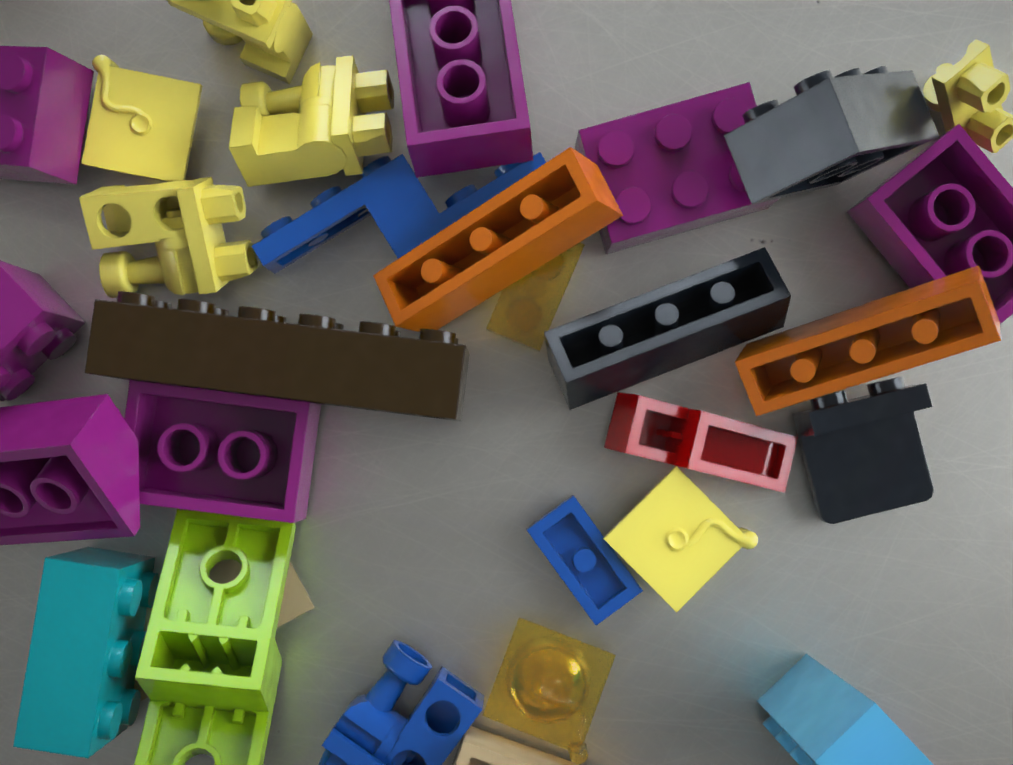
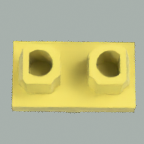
M975 39L968 45L966 54L959 62L954 65L951 63L939 65L936 68V73L926 81L923 88L926 105L931 110L941 113L945 132L960 124L976 145L991 153H997L1013 139V115L1003 111L1002 103L1007 99L1008 93L1011 90L1008 74L994 68L990 46Z

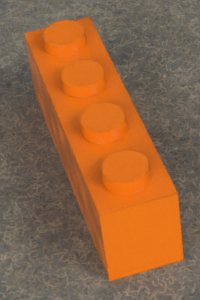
M569 147L374 274L373 277L396 327L420 332V329L438 330L622 217L623 214L598 165L572 147Z
M978 265L747 343L735 360V365L755 415L759 416L1001 341L1000 321Z

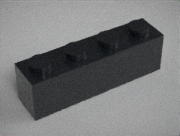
M764 247L545 331L544 337L548 360L569 410L783 328L791 294Z

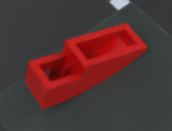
M617 392L604 448L785 493L798 437L641 395Z

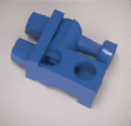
M393 640L382 657L387 671L367 694L359 695L350 702L322 744L325 751L318 765H442L483 710L484 695L442 666L407 719L393 708L407 683L410 685L421 684L431 670L432 665L422 654L409 645Z

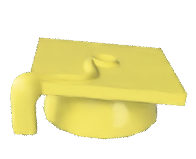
M96 56L92 61V66L98 72L81 164L166 182L185 180L203 86L198 83L119 68L108 56Z
M677 466L603 538L676 613L741 548L753 549L758 543L756 533L742 527L738 528Z

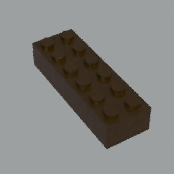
M118 291L117 302L97 299L94 302L85 366L86 374L461 421L470 354L466 345L458 344L459 339L456 338V333L420 329L419 339L401 337V332L397 331L394 325L360 321L358 332L343 330V324L335 323V318L311 314H299L298 324L286 323V317L275 315V311L239 306L238 316L235 317L229 316V310L215 308L216 304L209 302L178 299L177 309H172V303L157 301L154 296Z

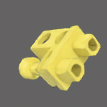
M166 0L170 6L203 20V26L217 43L234 45L244 40L245 45L239 56L243 64L287 84L291 83L313 35L299 7L292 0Z
M352 55L336 57L335 66H321L320 62L311 66L304 75L302 85L271 91L268 84L263 81L243 83L241 85V107H234L229 150L248 187L325 177L337 174L342 169L345 176L363 174L364 156L392 153L393 136L387 112L366 115V112L394 109V89L388 70L359 73Z
M212 177L128 187H125V185L102 186L79 197L92 250L155 243L157 256L135 260L133 255L127 251L110 252L102 255L99 264L100 280L105 293L110 298H117L118 291L136 293L139 284H165L172 293L177 295L197 292L199 294L216 293L229 281L248 276L258 267L256 253L251 247L253 245L251 240L226 242L222 223L241 221L246 217V205L241 186L214 185ZM102 210H103V212H104V216H105V220H106V224H107L108 230L104 227V225H103V223H102V219H101Z

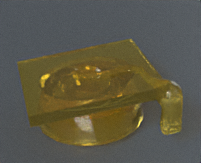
M519 617L482 716L567 749L571 761L576 764H582L588 759L587 744L584 741L616 655Z

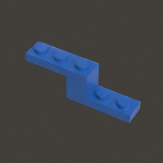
M539 152L533 156V161L501 165L494 171L497 177L495 180L478 190L474 184L460 189L445 201L448 208L439 213L422 184L416 178L404 155L401 154L393 160L389 156H383L364 167L363 174H360L362 179L344 190L340 186H335L316 196L310 203L313 209L295 220H292L290 216L283 217L268 225L261 232L263 239L251 247L262 265L276 274L371 215L399 259L545 164L546 161Z

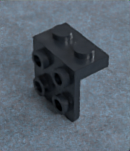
M903 376L867 384L869 395L848 400L845 390L833 392L811 399L812 409L792 414L817 513L823 522L835 524L924 502L932 497L934 489L914 416V411L932 407L926 383L905 386Z

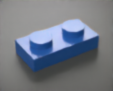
M571 495L526 528L527 532L595 625L601 623L643 592L612 547L603 539L604 536L574 495Z

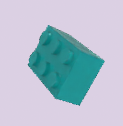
M85 547L45 558L13 747L89 758L125 731L128 726L133 725L141 700L140 690L134 689L146 635V631H143L147 608L153 607L160 579L158 573H153L156 557Z

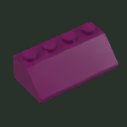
M108 394L0 407V545L134 537L140 529L139 441Z

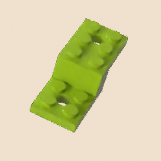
M177 509L135 679L150 701L134 765H185L190 758L199 754L209 755L214 758L215 765H263L282 666V659L276 644L275 635L295 537V523ZM222 560H235L242 565L239 575L231 582L219 584L209 578L213 566Z

